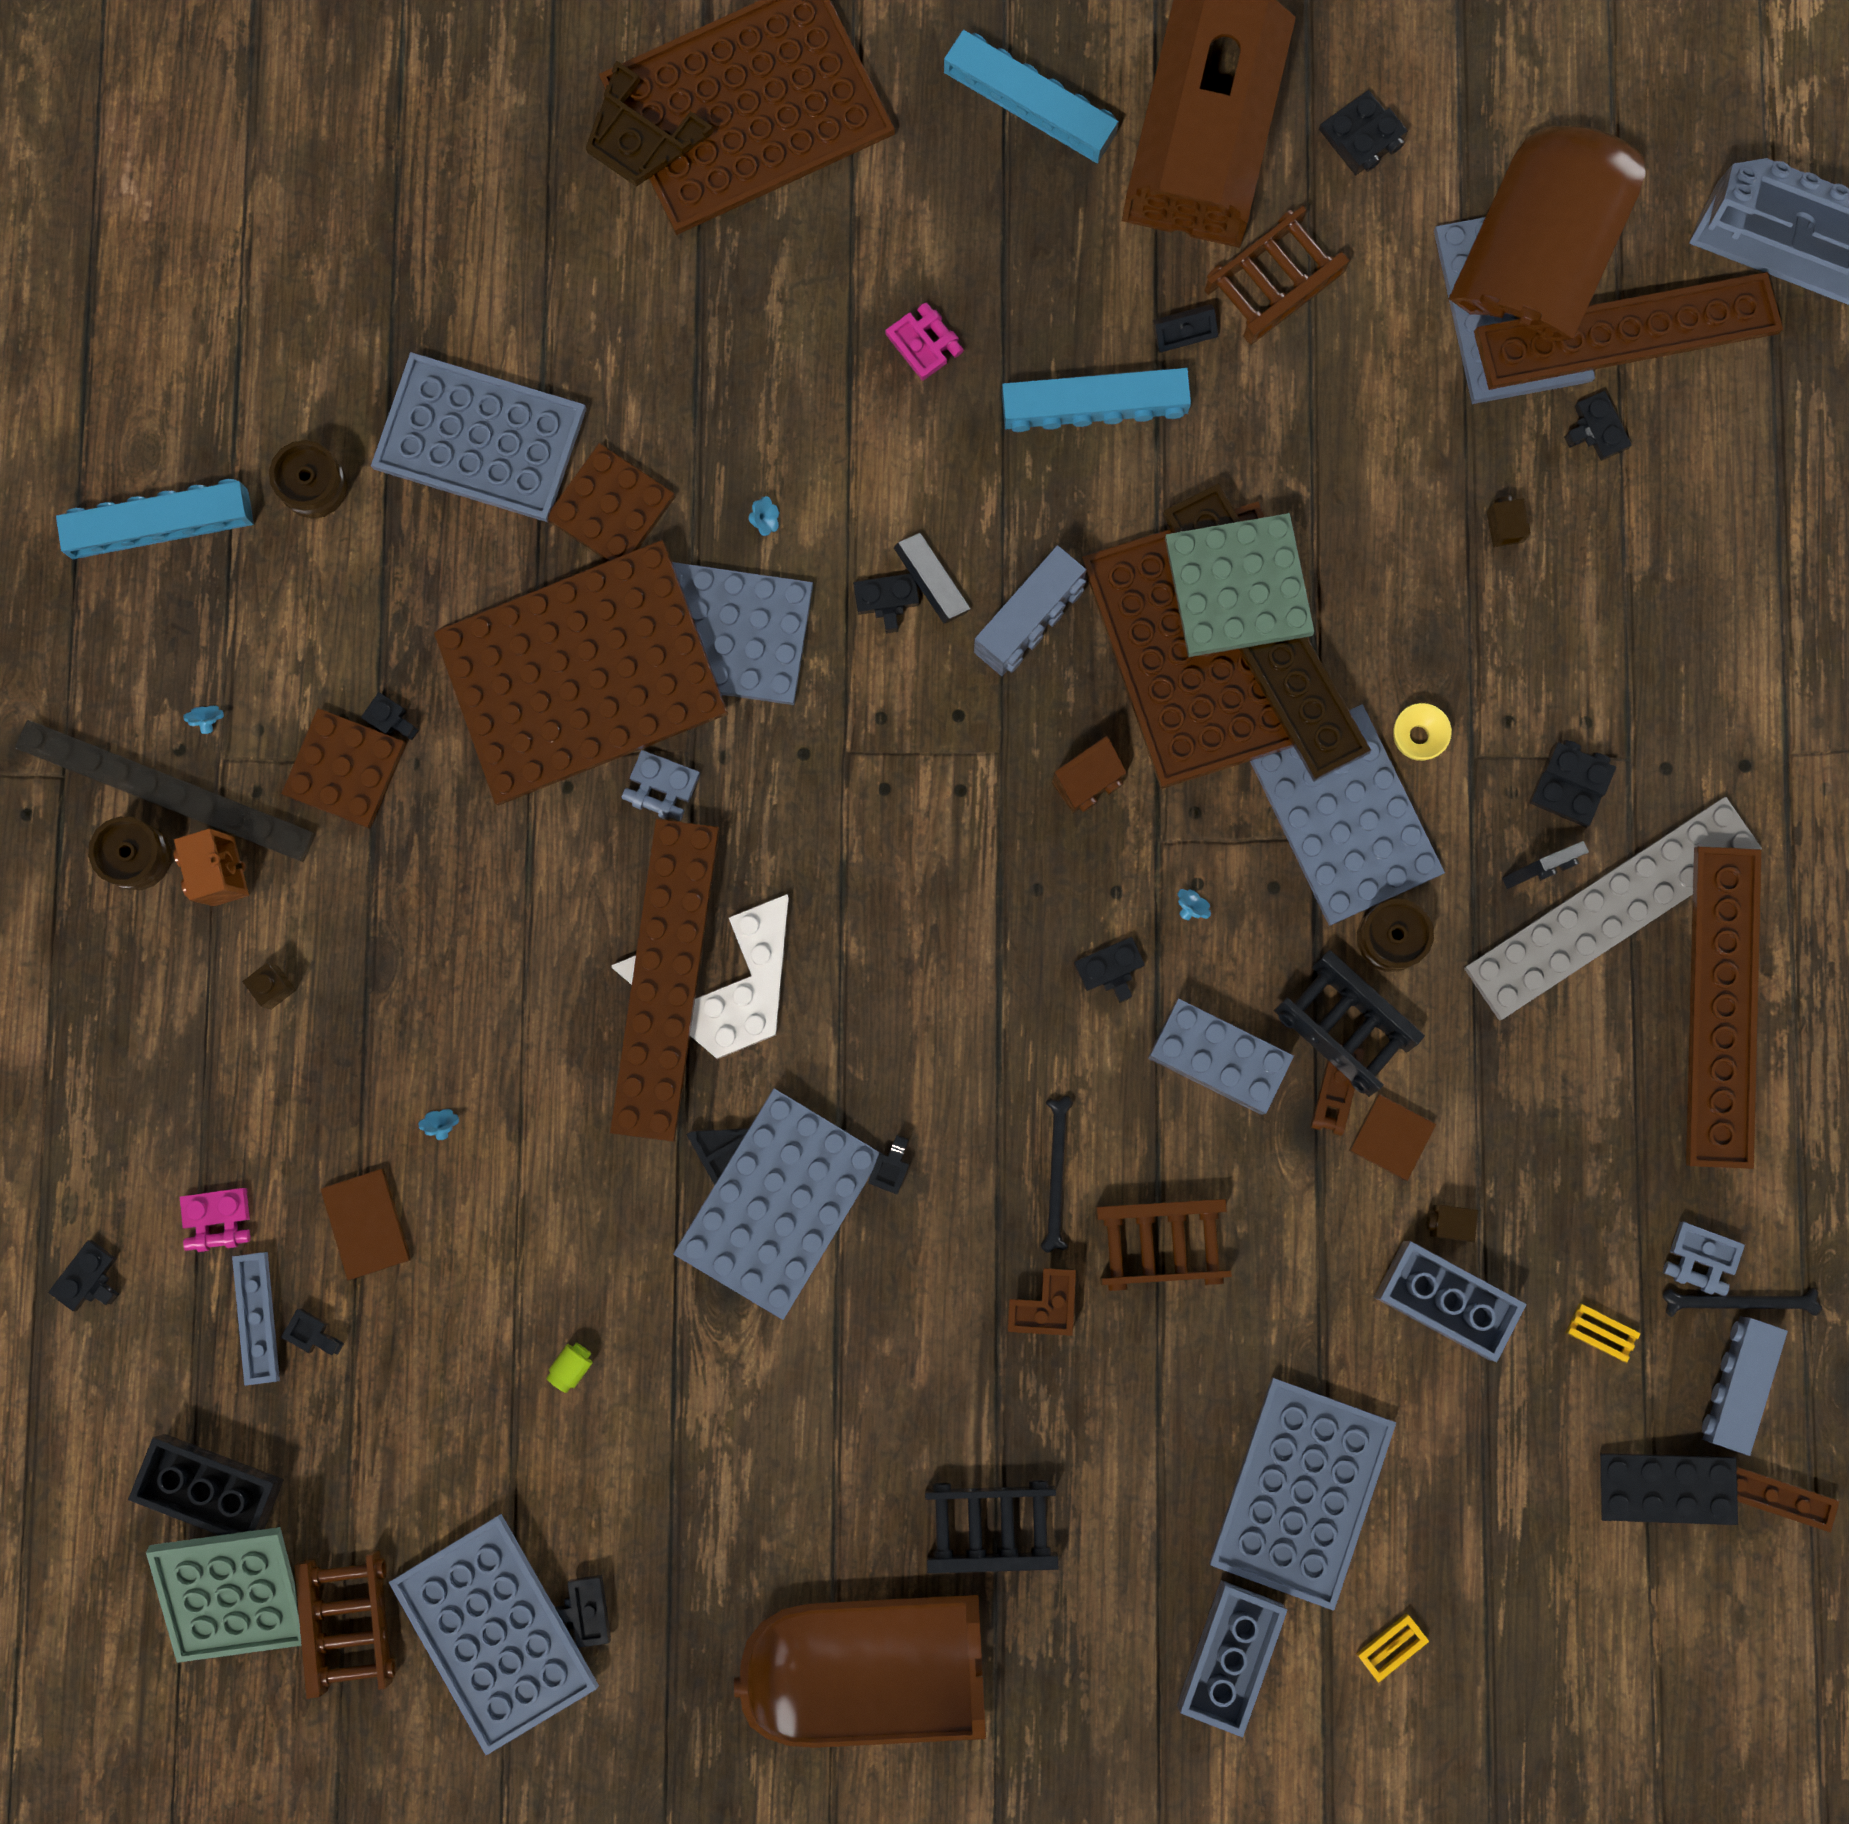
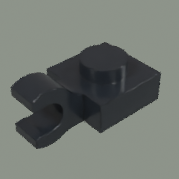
M380 692L377 693L361 716L363 720L389 736L395 729L410 740H413L419 731L415 726L402 718L407 711Z
M897 1135L889 1156L879 1153L868 1181L869 1184L898 1195L909 1164L901 1161L909 1141L908 1139Z
M303 1309L295 1311L281 1338L307 1353H312L317 1346L330 1355L334 1353L338 1355L344 1345L339 1339L323 1333L328 1325L326 1322Z

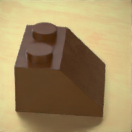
M1106 736L1055 771L1052 784L1073 813L1079 809L1085 812L1098 803L1096 797L1106 791L1110 795L1124 784L1121 780L1124 779L1126 771L1113 745Z

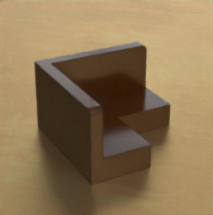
M1043 1268L1041 1301L1009 1299L1007 1332L1073 1336L1076 1270Z

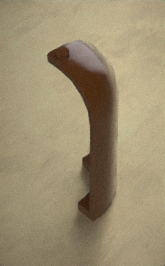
M1545 127L1527 137L1509 165L1448 299L1470 315H1490L1498 318H1503L1505 313L1515 315L1521 318L1519 321L1520 325L1533 329L1551 341L1574 339L1639 196L1645 177L1644 157L1624 140L1607 132L1589 127Z
M978 1595L813 1603L783 1609L761 1622L746 1641L741 1659L740 1677H734L735 1698H741L742 1711L751 1728L766 1739L787 1746L820 1748L986 1739L983 1677H976L983 1676Z

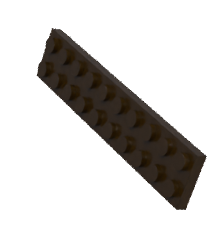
M1219 483L1163 512V516L1173 533L1241 522ZM1307 637L1239 648L1313 782L1370 754L1371 749Z

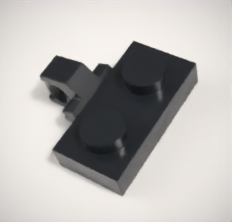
M1606 391L1582 400L1574 406L1580 420L1576 422L1578 428L1569 431L1568 435L1564 437L1569 448L1586 441L1588 447L1594 446L1602 461L1632 446Z
M911 574L853 582L858 615L875 613L876 618L883 617L886 634L898 632L896 615L903 614V608L919 606L916 581Z
M1132 937L1074 962L1086 992L1103 985L1106 991L1114 990L1119 1003L1132 997L1126 983L1132 980L1130 972L1145 966Z
M87 1240L48 1293L72 1311H78L85 1300L92 1302L94 1298L104 1305L112 1304L119 1296V1293L106 1284L109 1280L106 1273L116 1261V1258L93 1240Z
M602 1575L570 1579L568 1581L570 1597L564 1599L565 1605L556 1606L555 1609L563 1623L567 1622L568 1629H574L576 1646L579 1648L609 1644L611 1635Z

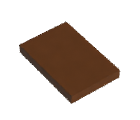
M384 1169L321 1188L347 1281L411 1261Z

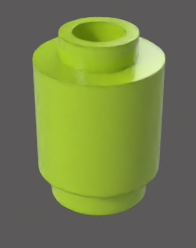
M575 1343L574 1346L567 1344L548 1369L550 1373L546 1379L557 1389L568 1393L570 1388L577 1386L593 1364L589 1359L591 1352L578 1343Z

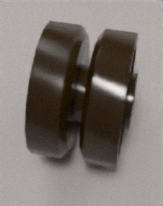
M308 440L291 442L281 448L272 459L269 469L270 485L279 499L298 516L310 519L325 517L336 511L344 501L348 488L346 474L330 451L319 443Z
M119 816L105 821L95 830L89 842L88 857L92 869L101 879L127 890H144L155 886L164 878L171 863V849L167 838L159 829L134 817Z
M1390 899L1378 904L1362 918L1357 930V946L1362 957L1372 967L1384 972H1400L1419 963L1430 952L1434 941V926L1428 913L1417 903L1407 899ZM1393 930L1397 932L1396 938L1398 940H1395L1392 937Z

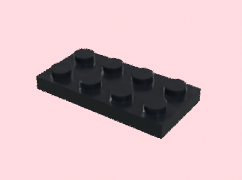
M1600 1453L1602 1521L1738 1525L1737 1468L1735 1457Z

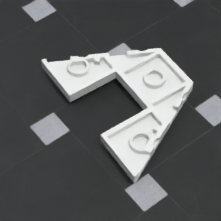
M787 894L729 918L752 976L696 998L690 1036L717 1059L776 1036L789 902ZM636 956L611 965L631 985Z

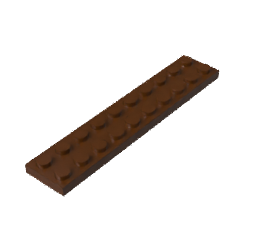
M1768 272L1588 306L1574 339L1551 341L1533 329L1520 325V319L1477 327L1474 330V335L1488 389L1491 390L1777 335L1783 331V326Z
M656 819L610 1129L611 1134L675 1142L719 827Z
M1694 847L1686 1166L1754 1169L1762 849Z

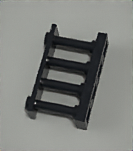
M1329 950L1312 966V969L1317 972L1318 977L1295 1003L1287 997L1274 1009V1012L1279 1015L1280 1021L1285 1026L1293 1028L1351 1080L1352 1086L1358 1092L1370 1097L1383 1087L1384 1084L1376 1076L1399 1049L1406 1053L1421 1042L1425 1035ZM1327 985H1331L1341 994L1342 998L1317 1025L1304 1011ZM1351 1006H1355L1365 1015V1020L1344 1045L1341 1046L1328 1032ZM1376 1027L1388 1036L1389 1042L1365 1068L1352 1054Z
M1047 1480L1029 1481V1486L951 1489V1483L932 1484V1489H925V1500L935 1499L937 1550H934V1555H927V1573L1059 1570L1057 1552H1051V1547H1047L1046 1496H1056L1055 1486H1049ZM1013 1497H1033L1034 1547L1031 1548V1552L1018 1553V1548H1015ZM981 1498H1000L1002 1548H999V1553L986 1554V1549L982 1548ZM948 1499H968L969 1549H966V1554L953 1555V1550L950 1549Z

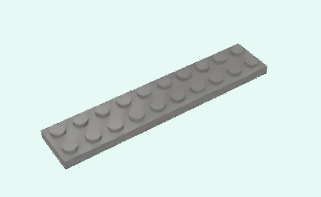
M1727 797L1720 799L1464 967L1499 1021L1693 894L1694 847L1762 849Z

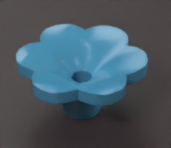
M767 496L754 501L752 505L753 512L749 514L750 523L758 528L763 536L777 531L779 526L777 520L779 510L777 506L773 505L771 499Z
M218 706L196 707L191 712L183 715L184 721L188 722V725H199L202 734L213 732L212 724L224 717L223 711L219 710Z
M1184 889L1178 891V903L1182 907L1179 914L1183 919L1190 920L1192 916L1208 919L1211 916L1210 904L1205 899L1200 898L1197 892Z
M444 1109L440 1112L431 1111L425 1115V1119L419 1121L418 1125L419 1129L424 1130L426 1135H435L437 1140H444L449 1136L448 1132L452 1130L453 1126L459 1123V1117L453 1114V1111L450 1109Z

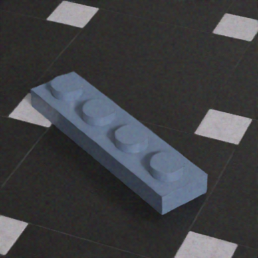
M268 1252L232 1256L244 1386L280 1381Z

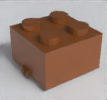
M206 829L174 839L176 847L174 859L177 865L181 867L183 875L181 887L189 901L218 906L249 896L243 873L246 870V865L240 861L234 836L213 829ZM236 865H242L241 869H236Z

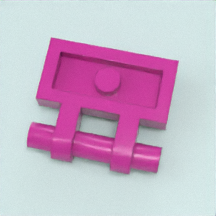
M927 303L922 304L917 310L923 317L919 321H916L912 314L908 313L885 330L886 336L922 381L947 364V359L942 354L943 351L949 350L954 358L961 355L964 351L958 343L959 338L953 331L949 332L941 321L942 316L937 310H932ZM932 329L939 339L933 342L925 332L926 330Z
M247 1188L180 1197L183 1229L196 1227L195 1237L184 1238L183 1240L185 1251L197 1249L198 1252L209 1251L210 1247L218 1246L234 1248L238 1247L239 1243L250 1242V1231L248 1229L238 1231L237 1221L250 1220ZM224 1223V1233L210 1235L209 1225Z

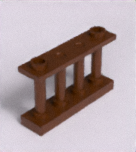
M1304 206L1295 212L1293 210L1286 212L1279 219V224L1224 267L1222 265L1215 267L1207 276L1205 292L1209 295L1220 287L1247 319V326L1243 337L1250 345L1254 344L1344 274L1350 262L1343 252L1334 258L1327 256L1300 225L1307 211ZM1289 232L1318 264V271L1310 277L1308 274L1304 275L1276 243ZM1266 250L1295 283L1293 285L1294 289L1287 295L1284 292L1280 294L1253 262L1254 259ZM1244 269L1271 301L1269 304L1271 307L1264 313L1256 312L1229 280L1240 270Z
M1226 1199L1095 1207L1096 1220H1103L1104 1226H1107L1111 1277L1100 1278V1284L1108 1285V1291L1128 1290L1127 1284L1193 1279H1204L1205 1285L1224 1284V1278L1232 1277L1231 1270H1220L1216 1219H1219V1212H1227ZM1187 1214H1199L1200 1220H1203L1207 1271L1188 1272L1184 1230V1221H1187ZM1155 1216H1167L1168 1222H1171L1175 1273H1155L1152 1223H1155ZM1123 1218H1135L1136 1224H1139L1143 1275L1123 1276L1120 1225H1123Z
M380 1550L366 1555V1564L321 1570L320 1567H316V1559L302 1560L295 1564L306 1699L321 1697L328 1691L331 1683L377 1677L378 1690L387 1688L396 1676V1664L394 1658H390L382 1580L386 1578V1562L384 1558L380 1559ZM368 1577L370 1597L327 1603L319 1600L318 1587L322 1583ZM371 1610L373 1628L371 1631L332 1636L322 1633L321 1620H324L325 1616ZM374 1644L376 1664L330 1669L329 1666H325L324 1653H327L329 1649Z

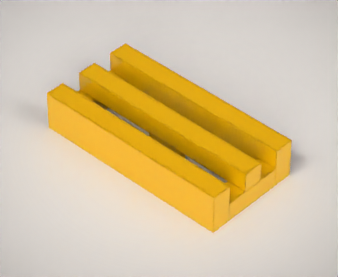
M1578 1304L1565 1332L1626 1363L1630 1358V1351H1633L1635 1347V1340L1641 1334L1583 1304ZM1583 1313L1628 1335L1627 1340L1582 1319ZM1579 1324L1623 1346L1622 1351L1619 1352L1576 1330L1577 1325Z
M1405 1613L1357 1652L1356 1655L1379 1683L1425 1646L1429 1640L1412 1618ZM1406 1625L1409 1626L1406 1631L1370 1660L1367 1658ZM1414 1634L1418 1637L1377 1671L1375 1666Z

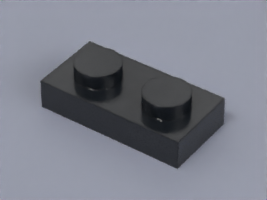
M1211 304L1152 320L1156 348L1159 353L1218 337L1215 309Z

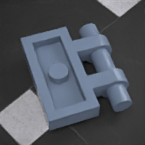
M641 750L630 776L631 781L641 785L637 791L625 788L622 799L631 802L633 807L640 810L644 807L657 812L659 817L666 820L670 817L681 821L685 810L676 807L675 803L677 798L689 803L700 777V772ZM651 788L667 794L664 801L650 797Z
M1680 1222L1670 1252L1682 1256L1678 1265L1667 1261L1663 1267V1273L1674 1277V1281L1681 1284L1688 1282L1699 1286L1701 1291L1712 1295L1715 1292L1726 1296L1729 1291V1284L1719 1281L1721 1274L1724 1272L1735 1275L1745 1245L1691 1224ZM1694 1262L1708 1266L1707 1274L1703 1275L1692 1271Z

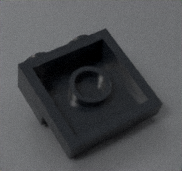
M1369 90L1321 123L1319 131L1355 176L1364 169L1366 172L1371 171L1380 163L1381 157L1388 152L1392 155L1400 150L1405 144L1404 139L1408 132L1390 108L1384 110Z
M1564 740L1563 744L1558 742L1552 746L1529 804L1587 828L1591 825L1600 800L1605 796L1617 767L1610 764L1611 759L1608 756L1600 753H1593L1590 756L1581 752L1582 747L1579 744Z

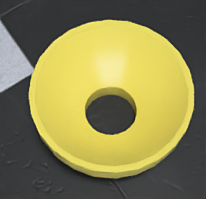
M1419 703L1407 707L1399 714L1394 724L1393 737L1397 748L1405 756L1414 760L1425 761L1439 756L1450 743L1452 729L1450 721L1442 710L1430 704ZM1422 727L1425 729L1428 735L1427 741L1423 744L1414 743L1410 738L1412 728Z

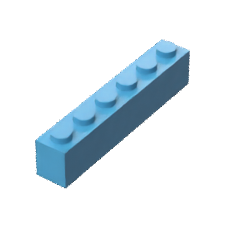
M963 29L944 58L945 74L1097 164L1117 135L1119 121L1116 120L1111 112L1105 109L1099 110L1092 106L1084 96L1070 93L1057 80H1048L1038 74V71L1033 66L1026 63L1021 64L1013 59L1006 50L992 47L979 34H970Z
M1187 368L1002 384L1005 429H1012L1014 432H1024L1030 430V427L1043 426L1044 429H1056L1061 427V424H1073L1076 427H1084L1096 421H1104L1105 424H1117L1122 422V419L1135 418V421L1144 422L1153 419L1155 416L1177 419L1183 417L1184 414H1188L1191 405Z
M234 479L221 480L218 482V485L209 487L205 485L190 486L188 491L183 492L162 491L156 497L151 498L131 497L127 499V502L120 504L112 502L100 503L96 506L97 508L88 510L73 508L67 510L66 514L56 516L61 551L71 559L254 525L248 489L240 481Z

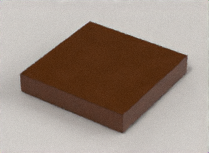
M1378 1094L1349 1151L1404 1181H1408L1437 1124Z

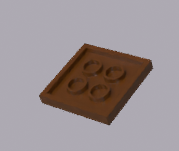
M599 443L550 510L548 520L605 560L611 561L640 548L675 499V494Z
M317 708L281 794L371 829L406 743Z

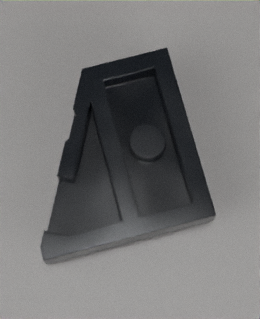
M1582 841L1537 860L1503 877L1502 880L1507 889L1536 876L1541 881L1557 874L1556 868L1559 866L1562 871H1565L1580 864L1577 858L1589 853L1585 842Z
M748 1129L691 1131L686 1134L714 1185Z

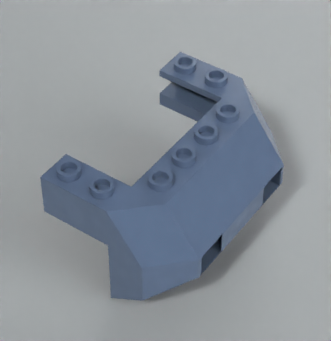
M1768 158L1732 164L1718 181L1705 204L1689 244L1764 273L1768 272L1769 275L1849 305V189L1842 184H1833L1822 180L1813 173H1804L1791 168L1785 162L1773 161Z

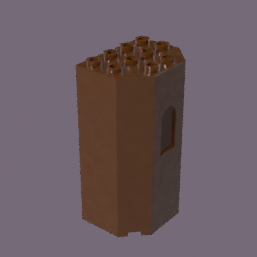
M1173 0L1126 194L1122 216L1123 222L1171 233L1173 231H1183L1193 238L1240 248L1250 215L1296 19L1278 1ZM1220 37L1233 39L1240 48V56L1230 96L1200 89L1209 47L1215 39Z

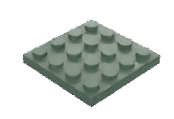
M1290 513L1166 534L1165 542L1188 657L1313 636L1314 627Z
M280 1527L149 1545L146 1555L177 1663L302 1646L297 1591Z

